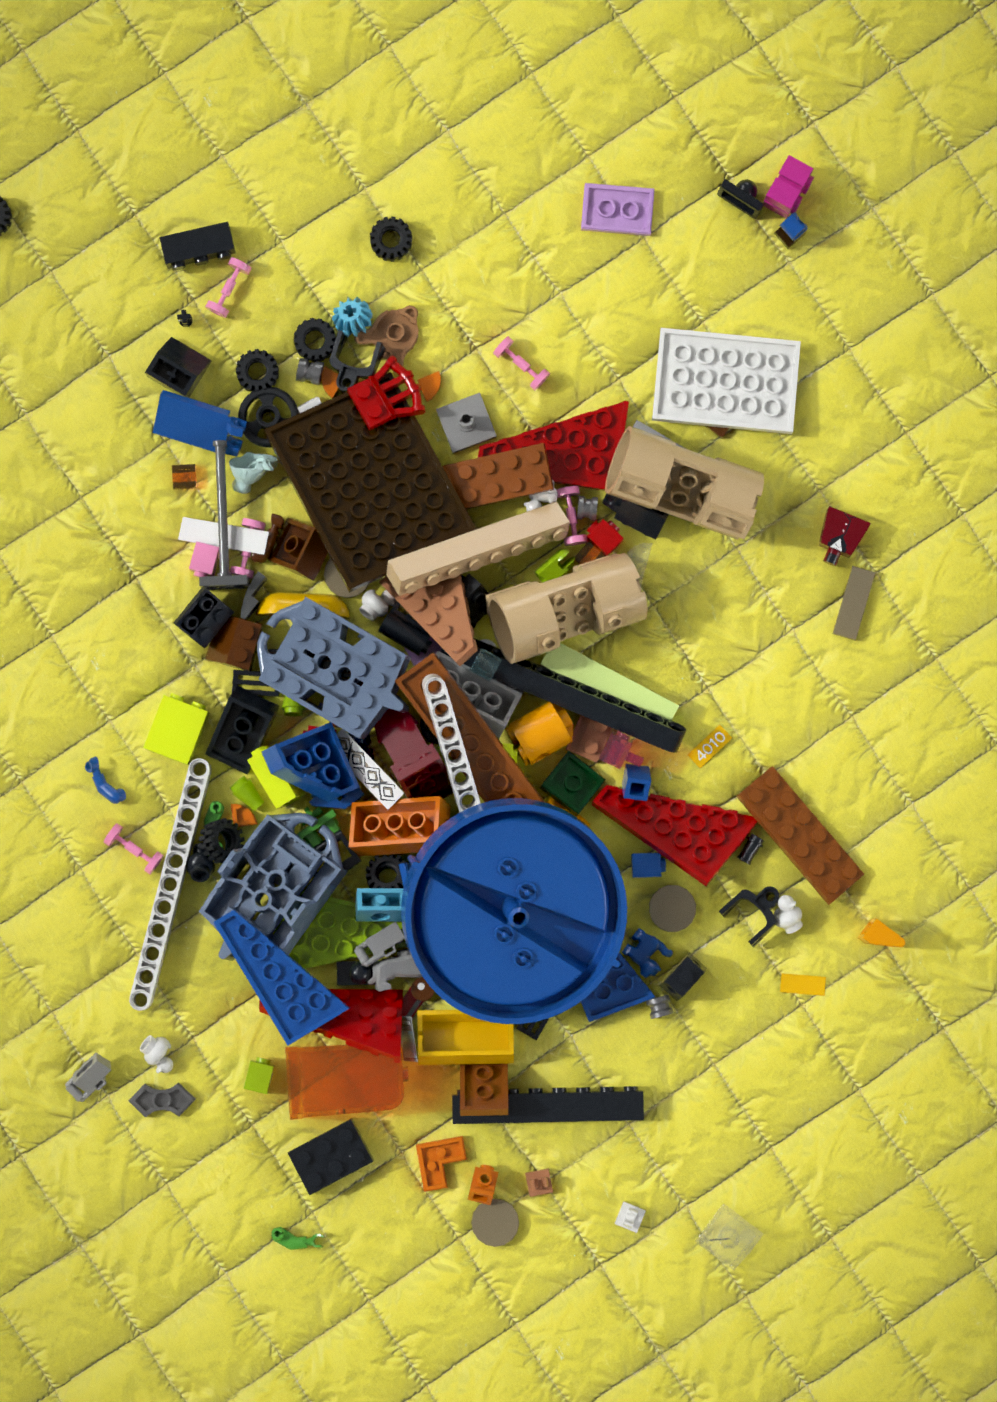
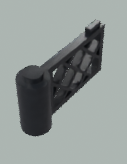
M396 602L384 619L378 632L418 656L421 652L426 654L432 644L429 640L431 636L412 619L413 617L410 614L405 615L398 611L400 604Z

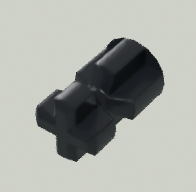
M181 310V314L177 315L181 326L189 327L193 323L191 314H188L186 310Z

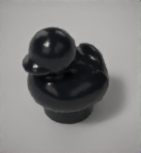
M202 842L195 844L193 855L189 857L186 863L187 872L196 882L207 881L215 870L214 861L208 860L209 855H203L204 848L200 849V845L203 844Z

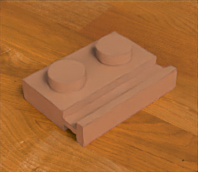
M580 715L573 731V742L567 745L566 750L597 763L612 728Z

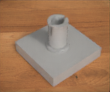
M480 393L436 409L453 454L497 437Z

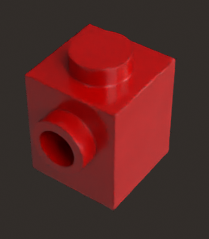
M603 519L600 523L595 521L587 529L589 532L587 535L588 541L604 556L610 555L624 540L618 533L620 529L611 520L606 522Z

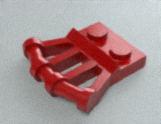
M393 355L387 359L374 376H369L368 379L347 388L349 396L369 430L397 417L422 415L426 412L425 406L422 405V388L419 384L415 383L412 371L399 364L397 358ZM391 369L399 375L382 385L379 384L380 380ZM404 383L408 387L407 390L389 399L385 392ZM412 397V407L393 408L394 405Z

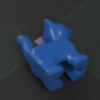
M640 928L637 929L631 938L639 941L637 947L627 944L622 951L623 955H628L640 966V974L644 978L655 976L658 971H661L659 964L650 959L657 950L665 957L673 955V951L668 950L663 942L652 935L646 934Z

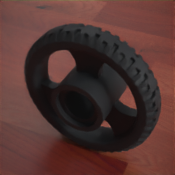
M266 387L267 389L264 390L259 388V391H252L244 398L239 408L238 418L247 421V411L251 403L257 398L262 401V406L258 408L256 413L257 419L252 422L247 421L245 432L243 431L244 436L250 442L261 447L271 448L272 446L268 439L257 436L259 430L269 428L288 419L282 418L278 408L273 405L275 397H279L288 405L291 417L299 414L293 398L287 392L276 387ZM266 412H273L275 414L272 422L267 423L262 420Z

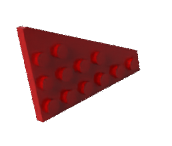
M629 401L599 408L598 410L580 414L567 420L479 446L478 458L544 443L554 483L605 491L606 479L613 455L625 432Z
M606 785L592 801L594 808L706 887L758 824L753 816L739 814L735 810H724L720 807L705 804L699 806L686 803L685 800H673L669 797L655 794L648 795L647 801L623 798L622 789Z
M329 989L350 1009L312 1032L321 1033L330 1039L334 1036L346 1041V1045L362 1051H368L375 1056L382 1054L394 1059V1063H400L403 990ZM259 1000V1012L269 1015Z

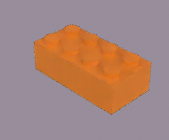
M441 796L398 799L389 810L379 800L352 802L349 848L358 856L418 853L427 839L450 819L451 805Z

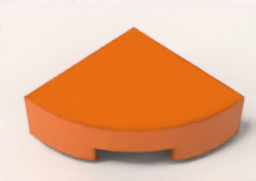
M324 366L321 376L322 385L330 398H334L339 390L336 384L338 374Z
M439 371L417 380L422 388L421 391L426 403L435 397L440 388L441 377Z
M231 804L233 824L237 823L239 827L258 825L255 815L248 808L239 804Z

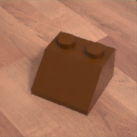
M287 518L268 561L314 581L328 552L315 527Z
M230 617L210 642L205 660L250 672L257 652V642L264 627L262 624Z

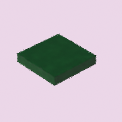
M568 751L539 788L577 817L606 779Z

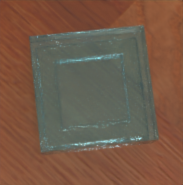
M481 648L470 671L491 681L502 659Z

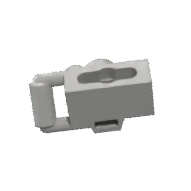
M394 922L356 946L354 952L362 966L367 967L384 956L388 957L395 953V944L403 942L405 937L398 924ZM368 946L374 955L371 958L368 957L364 950ZM393 947L394 950L386 955L384 951Z
M95 1053L73 1073V1076L65 1083V1089L77 1102H84L95 1090H100L107 1083L106 1075L111 1071L110 1061ZM77 1087L85 1091V1093H82Z

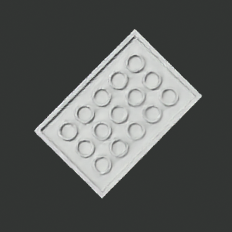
M661 328L652 421L792 434L801 341Z

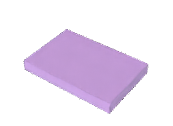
M585 183L581 231L651 236L654 189Z

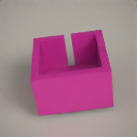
M788 155L778 173V178H775L763 202L764 207L786 219L790 213H796L803 199L800 196L801 193L806 195L814 177L811 176L814 168Z

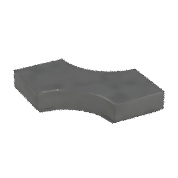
M145 1083L128 1101L144 1117L158 1110L171 1111L175 1115L180 1116L196 1098L180 1083L166 1090L154 1089Z

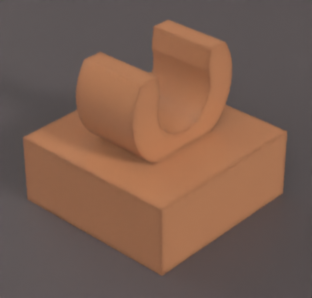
M548 1168L525 1173L530 1197L553 1192Z

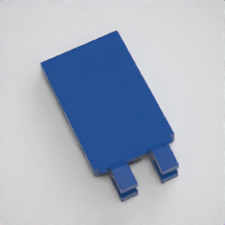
M163 390L160 394L153 433L215 452L213 441L225 440L227 441L225 454L237 457L242 448L243 441L228 436V433L242 438L243 431L245 432L247 421L236 417H229V410Z

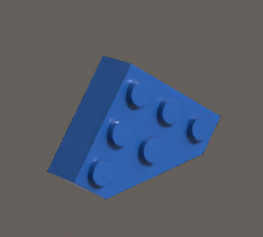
M332 722L262 751V755L272 775L326 802L360 788Z

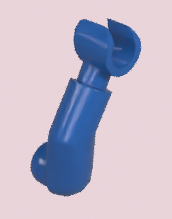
M97 756L90 758L85 764V769L88 773L92 772L94 776L92 779L98 793L113 804L124 801L126 799L125 791L121 788L116 790L109 785L103 773L101 774L99 770Z

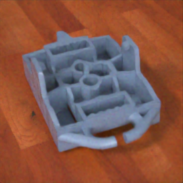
M307 597L301 602L277 611L268 620L267 624L273 628L283 619H289L293 624L276 654H271L267 649L270 635L263 631L261 632L257 642L261 672L258 680L362 740L367 737L388 708L402 713L409 711V706L397 695L399 686L395 680L405 673L411 659L410 656ZM348 627L358 632V637L361 638L354 646L346 642ZM312 652L315 654V656L311 658L307 654ZM329 657L331 665L329 668L323 669L321 666L322 660ZM345 669H350L351 677L349 680L343 681L341 678L342 672ZM362 681L363 685L359 686L357 683ZM315 692L325 696L324 703L320 702L319 706L307 701Z
M306 813L267 814L242 848L233 849L217 872L220 874L221 879L211 891L199 912L217 930L213 922L235 909L289 955L348 872L343 868L334 833L326 825L320 828L319 833L325 837L327 846L323 851H318L294 832L297 824L306 823L314 827L318 819ZM323 861H325V863H324L323 866L320 868V870L318 871V873L315 875V877L313 878V880L311 881V883L308 885V887L306 888V890L303 892V894H302L301 896H299V895L301 894V892L304 890V888L306 887V885L309 883V881L311 880V878L314 876V874L316 873V871L318 870V868L321 866V864L323 863ZM249 863L251 868L242 880L236 879L245 865ZM290 864H295L291 871L288 873L286 870L288 869ZM278 875H281L282 883L279 887H276L274 880ZM266 894L269 900L267 905L263 907L260 900ZM256 912H260L256 920L252 919ZM285 918L284 921H283V922L281 923V925L279 926V928L277 929V931H276L274 934H272V933L275 931V929L277 928V926L280 924V922L282 921V919ZM224 941L219 951V957L224 960L233 961L235 958Z

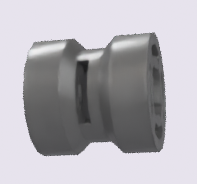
M300 358L296 381L304 382L308 380L314 385H320L324 362L316 361L310 363L308 359Z

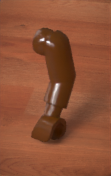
M271 515L272 526L267 531L269 534L264 555L253 553L251 558L253 562H259V564L267 562L279 535L278 529H282L284 525V519L280 515Z

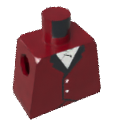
M829 506L825 513L819 541L820 547L828 549L823 562L836 566L840 555L850 558L871 523Z

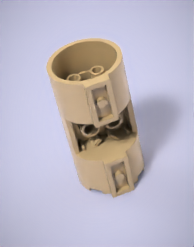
M629 426L623 433L613 455L606 479L605 492L640 506L656 509L688 520L697 526L738 540V538L745 539L754 522L758 496H762L764 474L719 457L713 459L676 446L674 441Z
M614 553L574 566L573 573L543 583L528 581L486 595L487 614L489 615L496 641L506 660L513 664L556 650L560 647V642L565 639L585 634L592 630L596 634L601 635L645 620L647 617L645 591L641 592L638 581L640 576L630 557L625 553Z

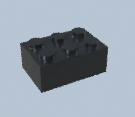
M353 1118L288 1152L309 1196L374 1161Z

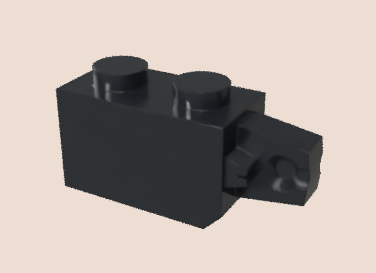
M609 494L605 495L602 502L616 512L614 519L655 540L669 516L668 513L649 509Z

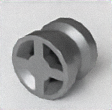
M579 496L577 519L582 520L585 517L596 521L598 497L586 499L584 496Z
M669 995L646 1001L647 1006L651 1009V1019L673 1013V1009L668 1004L670 1000Z

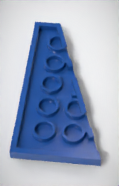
M235 909L213 922L287 1046L350 1009V1007Z
M620 952L617 956L620 966H612L598 987L581 1001L589 1022L655 998L652 991Z

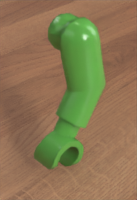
M213 801L210 804L204 819V825L221 819L224 812V806L221 802Z
M276 1227L271 1232L272 1239L290 1250L308 1248V1246L320 1249L323 1246L316 1245L315 1239L317 1237L325 1238L322 1234H315L310 1238H307V1236L296 1237L282 1227Z

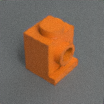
M481 1165L480 1168L475 1167L467 1200L491 1205L499 1172L494 1171V1168L489 1165Z

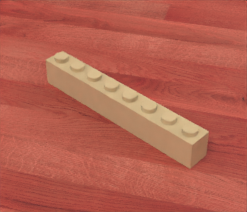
M556 501L388 560L386 575L399 596L413 593L420 588L436 585L440 581L456 578L465 572L478 570L482 566L498 563L502 559L511 556H518L527 550L540 548L544 544L553 541H560L567 537L570 521Z

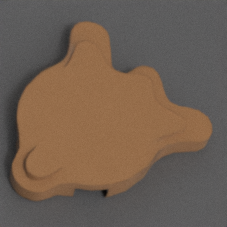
M409 305L403 309L386 310L376 318L373 325L366 330V333L358 332V336H355V342L358 345L373 344L375 346L377 341L381 342L386 348L382 360H387L393 355L397 358V362L404 367L406 354L413 349L418 340L417 309Z

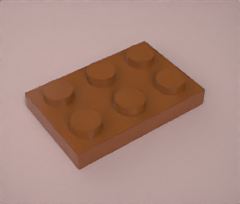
M460 1064V1116L508 1115V1064Z

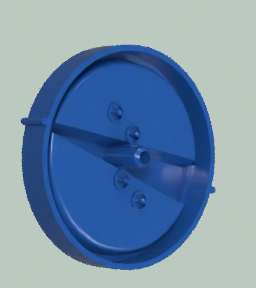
M506 798L484 802L465 809L450 818L427 839L416 857L413 855L408 856L411 867L406 877L401 901V919L405 941L422 977L443 1000L459 1011L480 1020L501 1024H525L541 1021L561 1014L577 1005L598 987L612 966H620L617 956L621 949L627 923V898L623 878L618 865L604 843L586 824L569 812L549 803L524 798Z

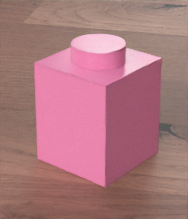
M196 541L189 569L194 572L193 576H214L219 560V547Z

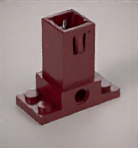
M388 708L374 728L379 745L384 744L394 762V765L390 767L407 798L441 796L444 799L453 794L447 769L433 744L431 743L427 746L416 726L419 724L418 721L409 712L402 713Z

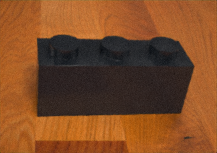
M228 221L159 237L165 264L168 269L172 268L173 271L184 269L187 264L191 263L203 265L213 258L225 260L231 258V254L236 253Z

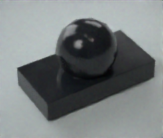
M725 179L717 192L719 197L753 219L758 217L764 206V203L756 199L758 193L756 184L749 179L741 180L736 185Z
M360 961L337 962V985H369L367 981L373 977V964L366 967L362 966Z

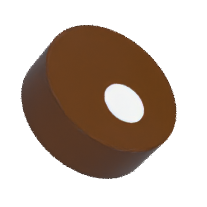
M423 977L417 978L411 986L412 995L419 1001L429 1000L435 992Z

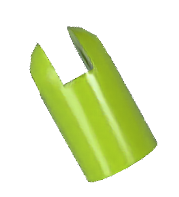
M568 549L558 550L534 571L542 583L565 575L574 566L575 557L569 558L562 565L560 563L569 553Z

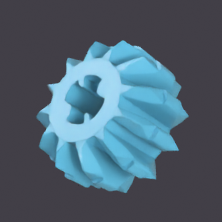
M348 297L345 303L339 301L340 307L333 308L335 315L332 316L337 331H343L347 337L352 333L357 337L360 331L366 333L365 327L371 326V318H373L368 303L361 301L358 297L353 301Z

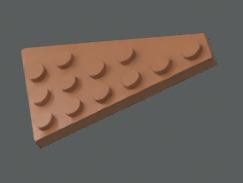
M461 574L456 578H449L438 582L436 585L426 586L413 593H406L401 596L398 595L387 575L379 581L459 666L478 651L473 637L474 630L470 622V610Z

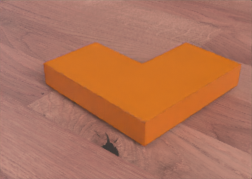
M463 1136L416 1144L424 1192L448 1188L444 1164L467 1160Z

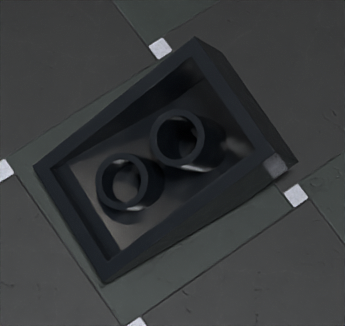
M237 686L229 696L205 755L248 775L251 766L247 760L253 757L251 752L262 746L280 706Z

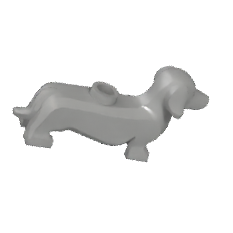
M409 949L397 951L398 956L375 962L372 968L373 977L367 981L368 984L372 985L375 983L377 991L392 989L391 984L387 981L395 977H422L410 955Z

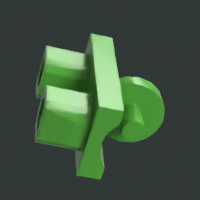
M308 806L304 808L306 814L315 818L323 813L320 807L312 812ZM332 809L319 818L314 827L309 825L297 834L315 847L323 841L316 832L323 825H326L333 833L339 831L341 827L336 819L337 815Z

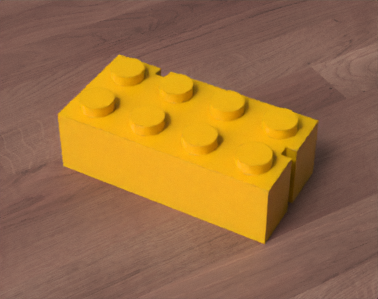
M417 1010L418 1065L514 1063L513 1024L480 1020L459 1010Z

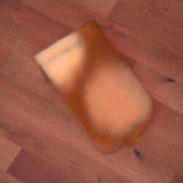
M346 1044L285 1047L290 1120L302 1119L304 1117L392 1110L398 1107L404 1098V1082L409 1081L408 1066L403 1067L402 1052L400 1063H394V1059L382 1054L375 1056L368 1051H362Z

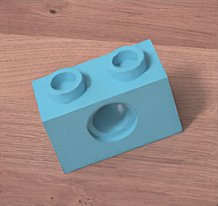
M357 888L355 898L356 921H402L401 901L403 888Z

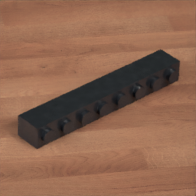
M611 1086L600 1087V1091H590V1087H576V1092H567L565 1087L552 1088V1092H543V1088H528V1093H519L518 1088L508 1089V1115L460 1116V1090H457V1094H452L453 1124L644 1120L643 1091L638 1090V1086H624V1091H614V1087Z

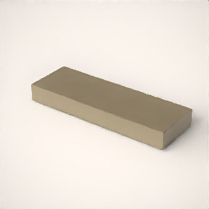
M852 566L832 634L856 640L875 572Z

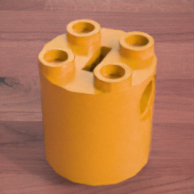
M547 702L508 724L509 727L505 728L513 745L519 744L520 747L517 750L525 766L533 765L573 742L574 724L564 708L551 702Z

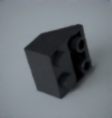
M171 337L156 353L145 374L148 378L173 393L190 398L212 360Z
M203 586L174 621V624L205 649L234 611Z

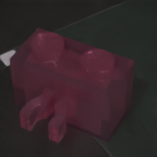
M612 731L599 760L621 769L625 760L640 767L644 757L629 751L633 744V741L630 740V735L617 731V733Z

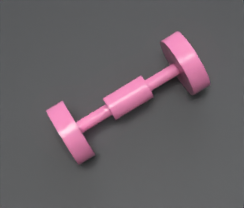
M233 257L229 260L228 265L234 268L235 271L231 279H227L221 291L222 296L219 302L215 303L208 300L205 306L209 311L223 318L227 317L229 311L222 304L225 298L230 296L236 284V277L239 272L249 275L252 269L246 263Z
M507 336L494 350L493 354L500 358L506 352L514 359L513 363L522 371H527L535 378L530 387L536 391L546 381L550 373L544 369L539 374H536L530 368L531 365L520 355L516 356L509 350L514 341Z
M579 486L556 489L558 492L557 498L566 497L568 508H566V514L570 521L569 525H571L573 535L564 538L565 546L587 543L586 534L577 535L576 524L578 522L575 507H572L571 496L580 494Z
M243 518L241 525L250 529L264 531L266 524L257 520ZM242 551L241 567L231 566L229 573L233 575H247L252 579L254 571L245 569L251 552Z
M116 823L107 834L104 843L108 846H111L115 840L125 846L124 848L136 857L140 856L149 862L144 871L151 875L164 855L157 851L150 858L130 840L127 842L119 836L123 827Z

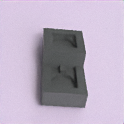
M259 571L250 583L243 600L241 618L244 620H248L260 604L254 596L267 581V578Z

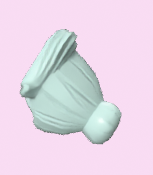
M246 452L241 457L230 459V470L235 477L232 483L233 490L242 494L249 493L251 484L259 481L267 471H273L277 467L278 459L272 455L254 454L252 452Z

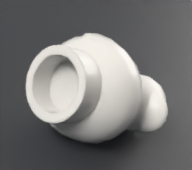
M554 488L552 491L529 495L531 501L524 503L527 512L542 507L540 502L550 504L556 502L558 492Z
M368 590L362 596L363 605L359 608V611L364 617L374 621L376 617L385 616L389 611L388 605L393 607L396 600L387 590L382 592L381 597L375 593V590Z
M783 895L778 900L779 908L774 912L776 926L784 928L787 934H791L803 926L801 921L802 910L795 906L796 901L791 896Z
M149 1035L140 1046V1051L144 1053L145 1061L149 1065L157 1064V1073H168L173 1069V1061L169 1057H164L167 1050L171 1048L169 1041L164 1037L154 1038Z

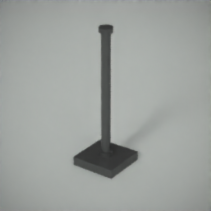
M225 440L213 441L216 455L220 573H217V576L199 577V586L201 588L204 586L208 590L248 589L250 585V578L247 575H232V573H229L225 446H227V441Z

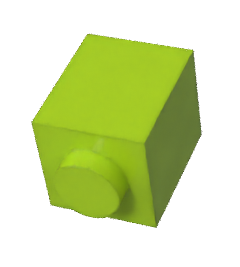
M257 1057L256 1061H250L244 1089L263 1094L269 1093L275 1065L270 1064L271 1060Z

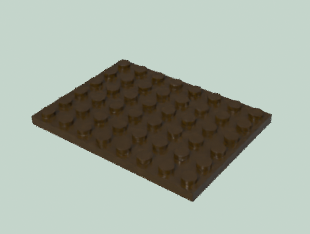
M387 373L380 380L379 384L382 385L394 379L392 373ZM398 386L385 392L389 399L402 391ZM345 392L264 429L270 445L349 593L386 576L388 560L476 530L415 416L397 417L369 430L348 392ZM406 400L393 406L394 409L410 407Z

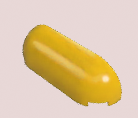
M277 592L266 596L260 602L256 616H272L283 608L303 601L305 597L344 619H350V612L345 602L335 595Z

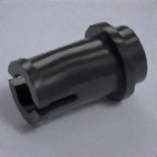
M753 833L750 837H747V843L737 856V858L749 865L759 848H763L762 844L764 840Z

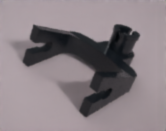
M338 330L329 362L334 369L339 371L336 384L345 393L347 388L358 383L359 378L368 379L369 376L375 375L386 348L381 342L377 341L369 367L356 368L339 361V356L348 337L344 335L343 331Z
M771 886L764 888L757 896L749 890H742L720 909L719 913L725 918L741 900H747L759 908L765 916L767 924L748 941L754 948L776 925V918L771 910L778 904L780 894L776 888ZM769 895H775V899L773 901L767 900Z

